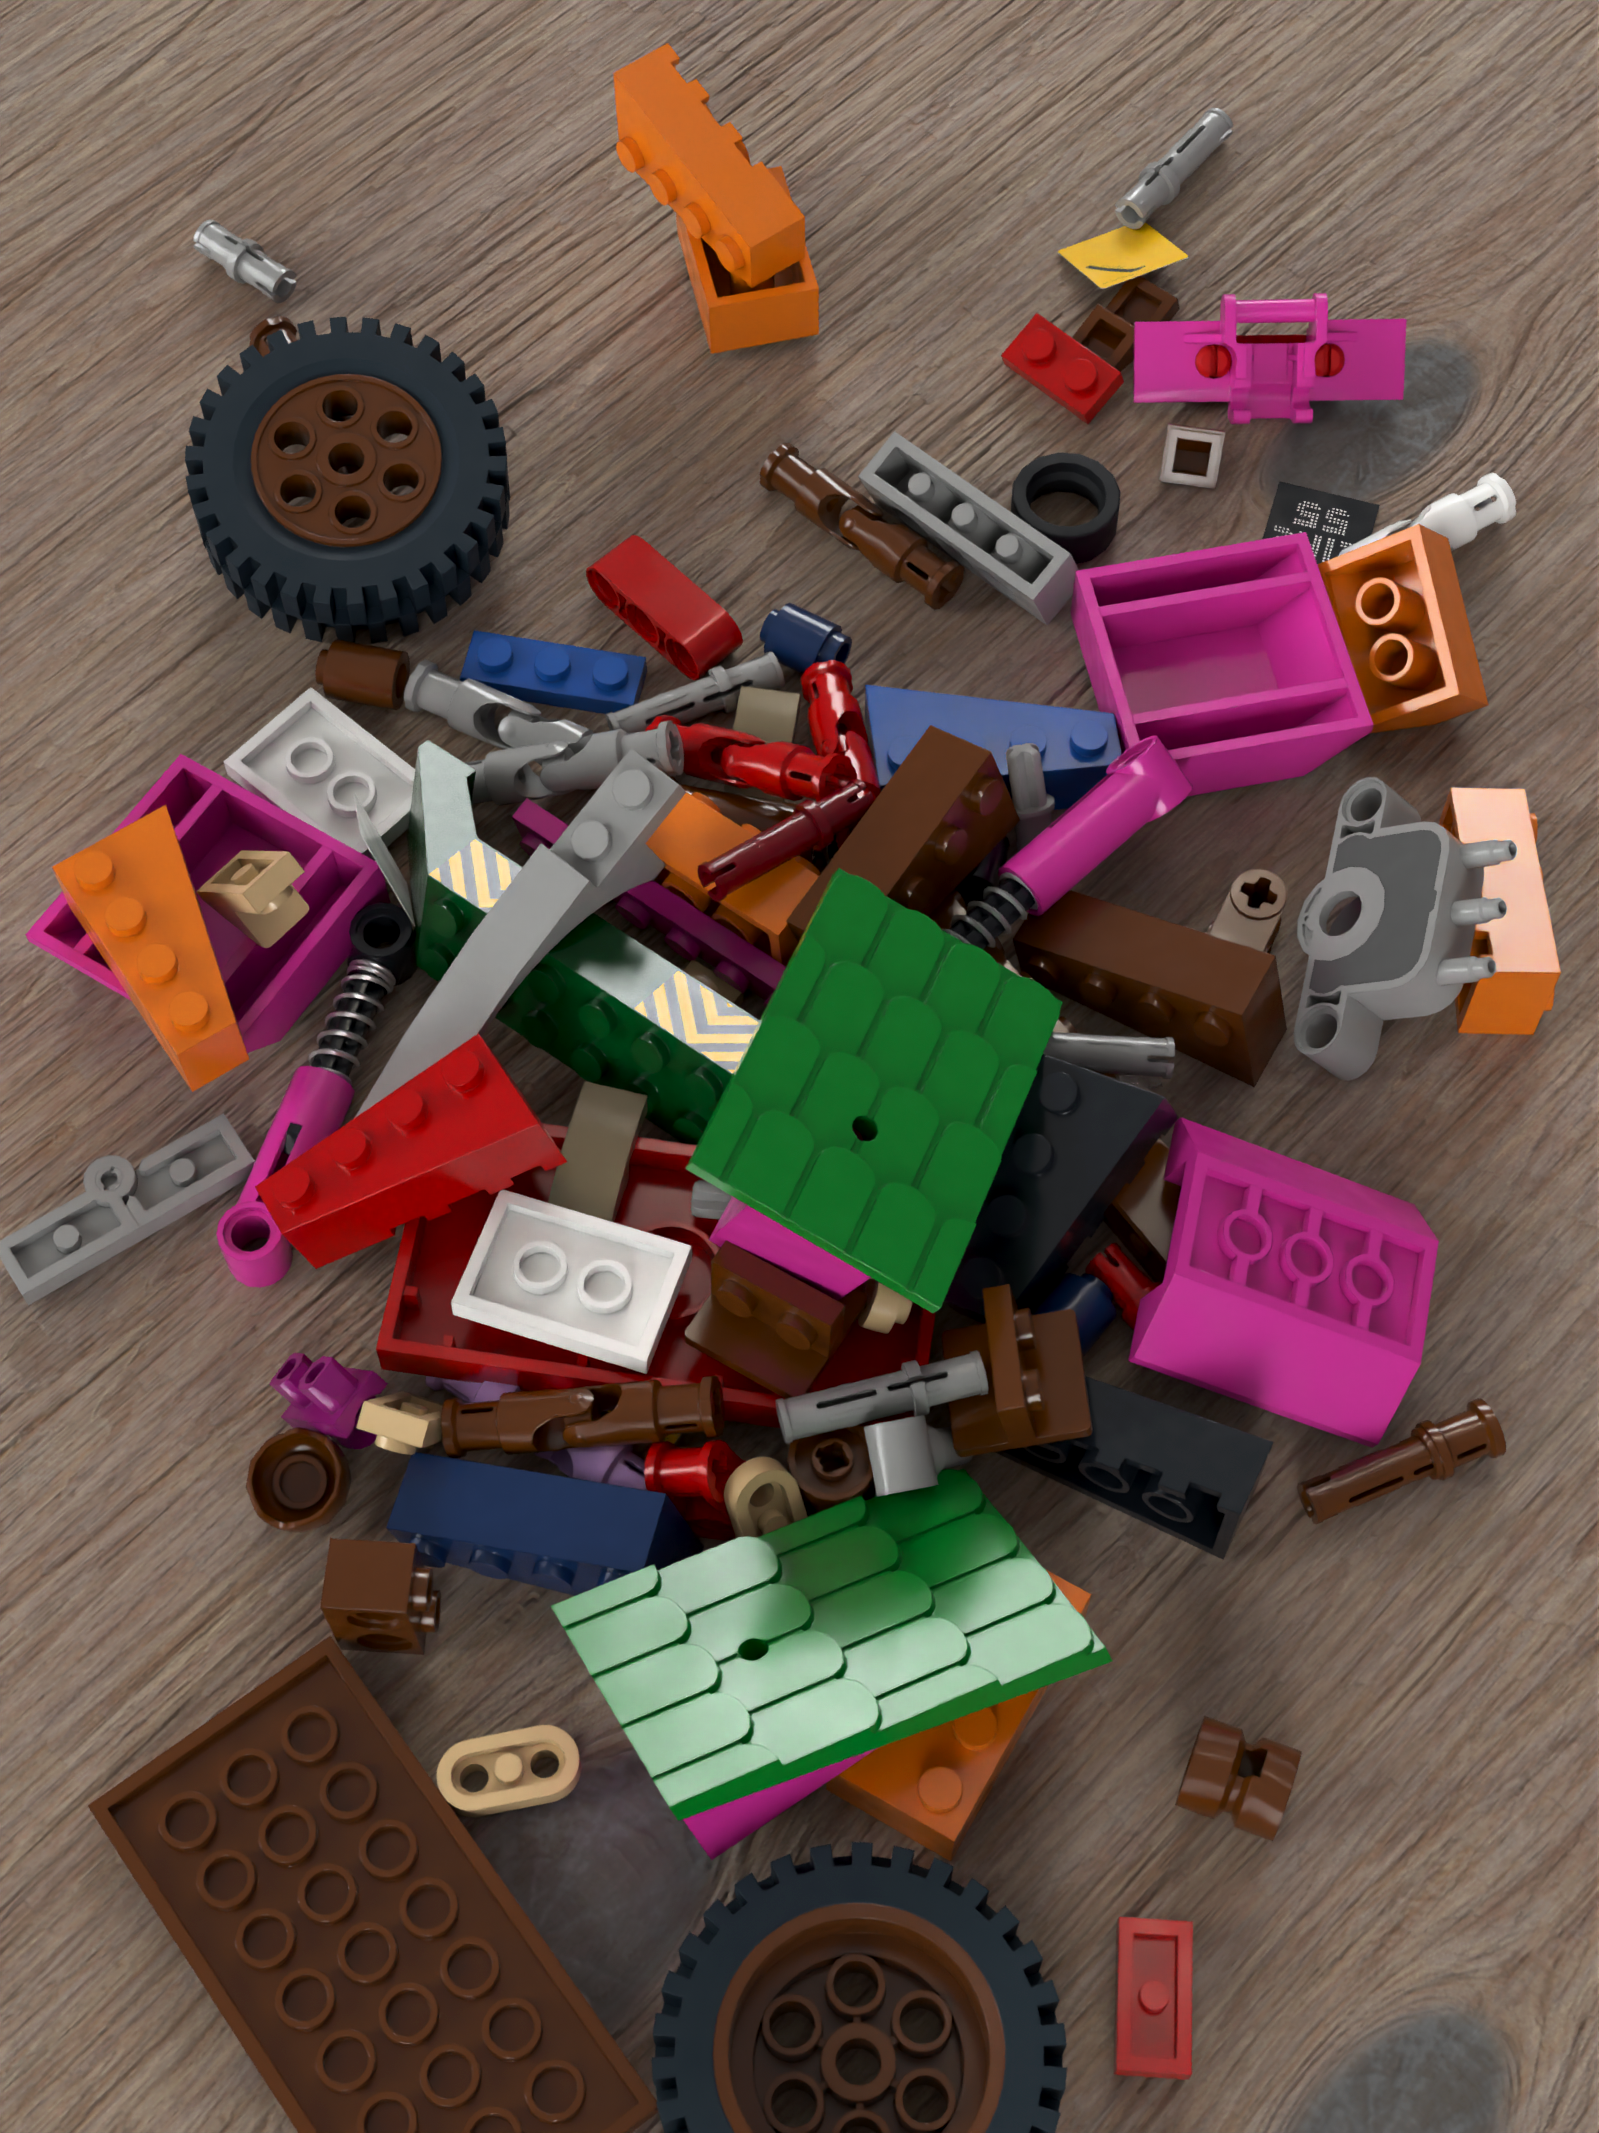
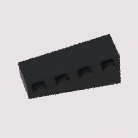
M1043 1054L1036 1069L1038 1072L1004 1148L1001 1163L975 1221L977 1225L944 1299V1303L959 1314L985 1324L986 1316L982 1289L1010 1284L1018 1310L1030 1308L1032 1314L1069 1268L1067 1263L1086 1237L1089 1236L1091 1238L1105 1219L1103 1214L1126 1182L1130 1184L1146 1163L1143 1159L1161 1134L1165 1136L1179 1118L1164 1096Z
M1085 1376L1093 1432L1090 1436L995 1452L1224 1560L1257 1488L1274 1442Z

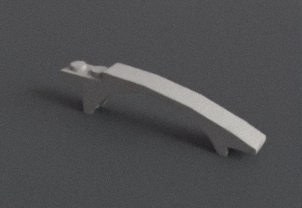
M632 748L627 752L550 849L542 843L538 846L469 937L405 1032L355 1117L479 1033L482 1037L514 990L544 956L571 930L620 894L638 885L652 881L658 876L666 865L645 843L685 795L686 792L678 783Z

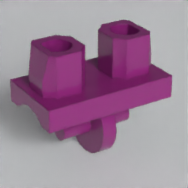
M302 1353L290 1355L270 1381V1385L291 1403L281 1418L293 1428H307L324 1435H329L336 1444L343 1448L363 1449L374 1443L377 1434L360 1430L356 1427L363 1402L376 1398L375 1395L381 1394L388 1383L374 1371L343 1367L333 1357L322 1356L317 1361L312 1362Z

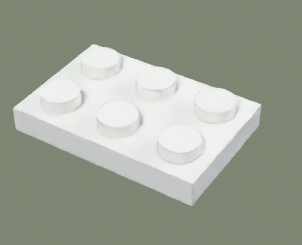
M312 687L306 690L223 761L227 775L244 789L371 859H374L360 835L354 793L386 847L408 829L415 769Z
M503 1189L497 1195L451 1301L453 1315L647 1374L691 1262L692 1246Z

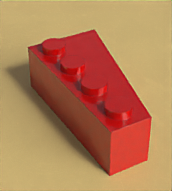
M478 1033L256 1185L255 1188L282 1235L317 1269L395 1236L396 1227L418 1217H425L428 1221H431L451 1212V1203L484 1189L489 1195L515 1185L514 1176L540 1165L545 1171L567 1163V1160L510 1074Z

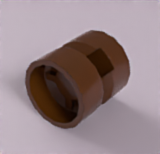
M862 1425L845 1427L793 1440L790 1443L787 1468L798 1484L808 1517L862 1495L864 1501L874 1498L876 1488L865 1431Z
M1204 1716L1175 1805L1211 1819L1216 1818L1222 1812L1229 1813L1235 1828L1273 1841L1288 1803L1302 1752L1262 1737L1253 1745L1245 1741L1242 1729Z

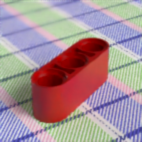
M631 535L586 569L587 581L598 599L689 679L698 680L708 670L714 668L742 646L743 638L739 627L726 610L637 535Z

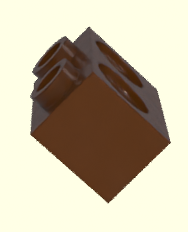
M330 1538L320 1608L340 1649L424 1655L426 1633H437L439 1628L440 1590H433L432 1568L424 1567L416 1543Z

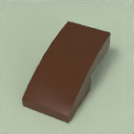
M1141 276L1127 280L1106 308L1099 304L1095 307L1072 338L1121 372L1134 360V322L1171 321L1180 309L1178 298Z

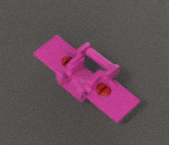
M1314 293L1312 299L1236 300L1235 294H1223L1221 298L1220 321L1134 322L1133 403L1228 402V419L1231 424H1250L1251 419L1290 418L1293 424H1311L1313 421V409L1310 408L1309 401L1403 400L1406 319L1328 320V298L1326 293ZM1309 322L1306 335H1236V323Z

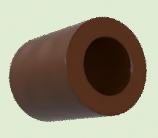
M336 639L331 644L329 650L323 649L318 656L315 672L316 682L319 685H323L326 698L399 710L404 701L405 687L410 674L409 655L405 651Z

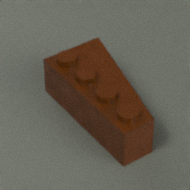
M930 725L786 920L798 943L832 875L838 868L870 881L885 896L905 908L916 910L929 916L1020 821L992 752Z
M1069 890L1039 917L1029 913L1027 919L1024 920L1013 938L1021 972L1028 973L1046 989H1051L1150 1038L1173 1037L1175 1050L1252 1087L1256 1086L1287 1030L1275 955Z

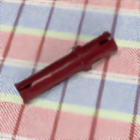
M855 778L844 787L817 802L807 799L798 804L793 809V815L713 860L700 864L697 871L703 888L715 882L716 887L709 890L707 894L714 901L720 902L727 895L810 848L820 851L827 847L833 841L835 834L861 820L875 801L871 791L858 798L857 794L865 790L867 786L860 779Z

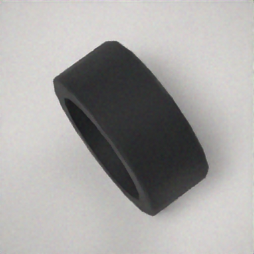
M1058 452L1038 457L1022 468L1013 482L1010 512L1069 552L1075 563L1079 564L1091 561L1104 552L1116 535L1120 489L1113 474L1100 462L1081 454ZM1054 492L1075 493L1087 498L1097 507L1098 516L1084 524L1072 527L1058 526L1038 517L1031 510V503L1042 495Z

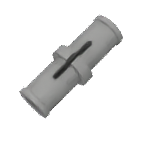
M212 219L204 221L196 230L193 241L196 242L194 248L199 253L222 265L226 269L227 275L236 282L248 283L276 303L286 301L294 292L297 281L294 280L297 277L294 271L268 257L264 253L262 246L252 239L243 240Z

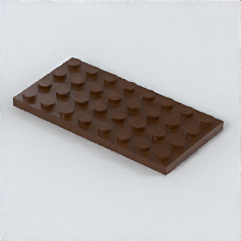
M331 1636L88 1805L90 1811L298 2133H632L658 2113L657 2100Z

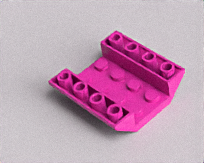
M1180 1117L1174 1124L1164 1180L1181 1186L1164 1280L1162 1284L1140 1299L1128 1361L1371 1448L1375 1447L1381 1441L1421 1364L1439 1244L1438 1239L1415 1204Z

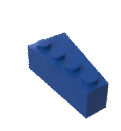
M865 684L864 724L881 791L930 725L991 751L1011 799L1012 794L1006 751L1013 745L1036 744L1041 755L1045 791L1047 794L1052 795L1055 800V808L1053 810L1069 809L1107 776L1106 769L1122 754L1114 713Z

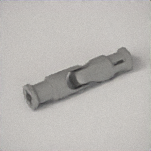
M426 659L417 665L405 687L404 701L406 709L413 712H419L424 709L447 719L450 728L500 749L554 741H566L568 743L578 741L582 737L593 734V730L567 719H546L541 716V711L533 705L470 678L460 681L439 672L437 664ZM499 704L512 708L508 716L501 720L497 731L494 724L495 711ZM542 760L535 761L542 766Z
M669 720L660 722L658 728L654 730L627 734L625 730L617 729L591 734L574 742L554 741L492 751L486 755L485 759L464 762L476 770L472 804L493 801L496 805L502 806L524 802L526 798L535 800L567 794L576 789H599L631 748L670 777L679 776L683 773L684 749L681 735L677 726ZM542 760L540 776H537L532 771L528 763Z

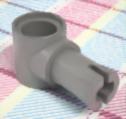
M925 1415L864 1427L877 1497L938 1485L937 1475L941 1470L964 1465L973 1457H959L953 1447L951 1427L933 1428L926 1425Z

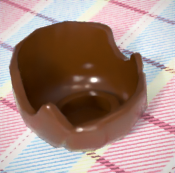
M295 1427L268 1439L250 1460L246 1489L256 1514L263 1521L279 1530L305 1533L329 1524L347 1502L352 1478L348 1460L339 1445L326 1435L307 1428Z

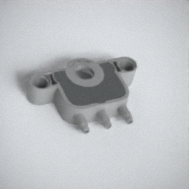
M1366 777L1349 787L1343 795L1339 806L1325 879L1318 883L1306 898L1297 919V938L1302 950L1309 955L1294 1027V1043L1296 1048L1338 1079L1347 1081L1356 1079L1367 1072L1374 1063L1383 1020L1421 1017L1440 1012L1454 1001L1461 992L1464 983L1477 982L1480 979L1492 977L1496 972V964L1492 958L1470 956L1475 925L1488 923L1493 919H1501L1507 912L1506 903L1501 898H1481L1484 867L1499 865L1503 861L1513 860L1517 855L1516 844L1511 840L1498 841L1496 839L1463 844L1436 822H1421L1417 809L1377 777ZM1357 897L1343 908L1332 923L1328 934L1327 920L1333 908L1343 899Z

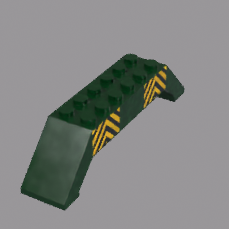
M427 740L418 746L407 843L412 913L415 923L413 928L416 965L426 971L431 978L440 982L469 937L522 869V866L477 838L471 806L476 770L430 740ZM594 913L571 930L544 956L514 990L495 1016L496 1019L522 1035L530 1044L544 1050L574 1070L582 1079L603 1086L647 1095V1114L645 1118L676 1138L680 1143L693 1145L698 1144L760 1021Z

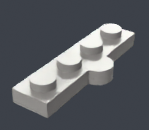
M224 1113L142 1159L137 1170H134L133 1166L125 1158L117 1155H106L98 1158L88 1166L84 1173L83 1185L86 1192L0 1240V1259L29 1306L247 1180L255 1160Z

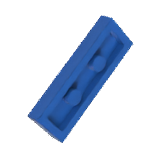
M474 630L460 675V681L470 678L526 702L607 714L639 703L647 674L646 657Z

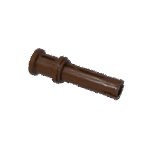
M1477 1398L1468 1402L1466 1411L1436 1424H1433L1430 1420L1422 1421L1416 1424L1415 1429H1412L1411 1437L1383 1450L1380 1449L1342 1465L1338 1469L1298 1483L1297 1489L1303 1508L1308 1517H1312V1522L1319 1524L1338 1515V1513L1355 1506H1360L1416 1480L1419 1481L1428 1476L1433 1480H1446L1453 1477L1454 1468L1484 1455H1488L1490 1458L1500 1457L1506 1452V1442L1498 1419L1484 1400Z

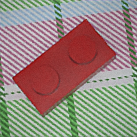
M1038 313L1034 315L1001 355L1006 366L1086 424L1093 420L1124 383L1120 371Z
M1133 1917L1118 1918L1116 1923L1114 2075L1189 2080L1191 2077L1193 1922Z

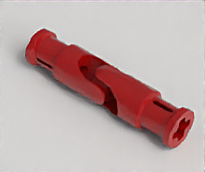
M836 660L816 662L804 671L801 676L803 697L810 703L807 718L817 755L825 757L828 754L839 753L848 756L856 769L857 779H860L867 786L865 790L857 794L858 798L871 791L875 800L881 793L868 745L861 708L858 700L851 695L853 691L851 671L844 663ZM827 775L826 781L837 783L839 781L838 778L834 776ZM858 822L836 834L838 848L842 846Z
M669 715L657 716L645 729V731L657 729L660 722L669 720L677 726L684 749L683 771L687 775L737 788L748 789L755 787L766 794L791 801L802 800L804 797L818 801L844 787L849 781L857 779V772L852 765L851 759L839 753H832L823 757L815 755L810 748L785 741L766 744V741L755 735L705 723L693 724L691 727L684 726L678 718ZM827 775L834 776L839 781L837 783L826 781Z

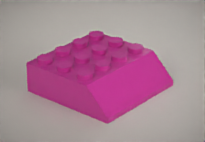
M1306 532L1077 570L1075 572L1070 614L1099 711L1114 713L1121 753L1147 737L1158 736L1192 784L1193 789L1188 796L1305 776L1372 732L1373 722Z
M180 754L113 833L166 805L195 892L241 850L289 851L305 871L292 885L308 904L309 911L269 948L261 947L204 902L196 892L247 1053L281 1041L349 956L353 948L349 930L351 921L357 912L371 904L391 902L384 874L376 861ZM62 891L25 934L28 941L131 1000L70 909Z

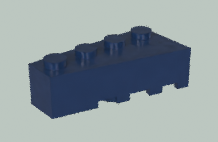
M415 1452L410 1457L386 1527L399 1542L416 1543L425 1566L442 1568L448 1563L471 1569L487 1577L495 1579L507 1578L573 1596L655 1564L658 1570L699 1554L704 1549L702 1542L665 1493Z

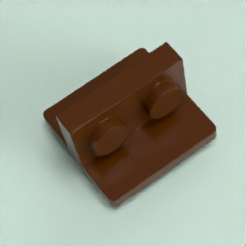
M726 1240L711 1261V1294L685 1330V1342L781 1397L788 1399L810 1392L866 1308L868 1297L865 1292L855 1288L837 1301Z
M1010 1284L982 1289L986 1323L946 1330L942 1333L944 1360L970 1354L971 1351L977 1350L984 1364L989 1388L986 1395L981 1396L979 1394L949 1402L953 1447L959 1457H968L1090 1436L1093 1432L1078 1320L1075 1311L1066 1309L1032 1315L1030 1308L1018 1310Z

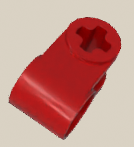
M710 1440L703 1447L678 1448L669 1441L653 1443L648 1450L645 1460L644 1476L647 1491L667 1494L697 1536L724 1541L736 1539L724 1502V1490L731 1474L746 1461L737 1456L727 1443L722 1440Z

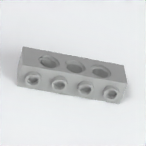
M893 432L859 474V479L875 504L1045 625H1049L1073 595L1075 572L1079 569L1069 552L897 432Z

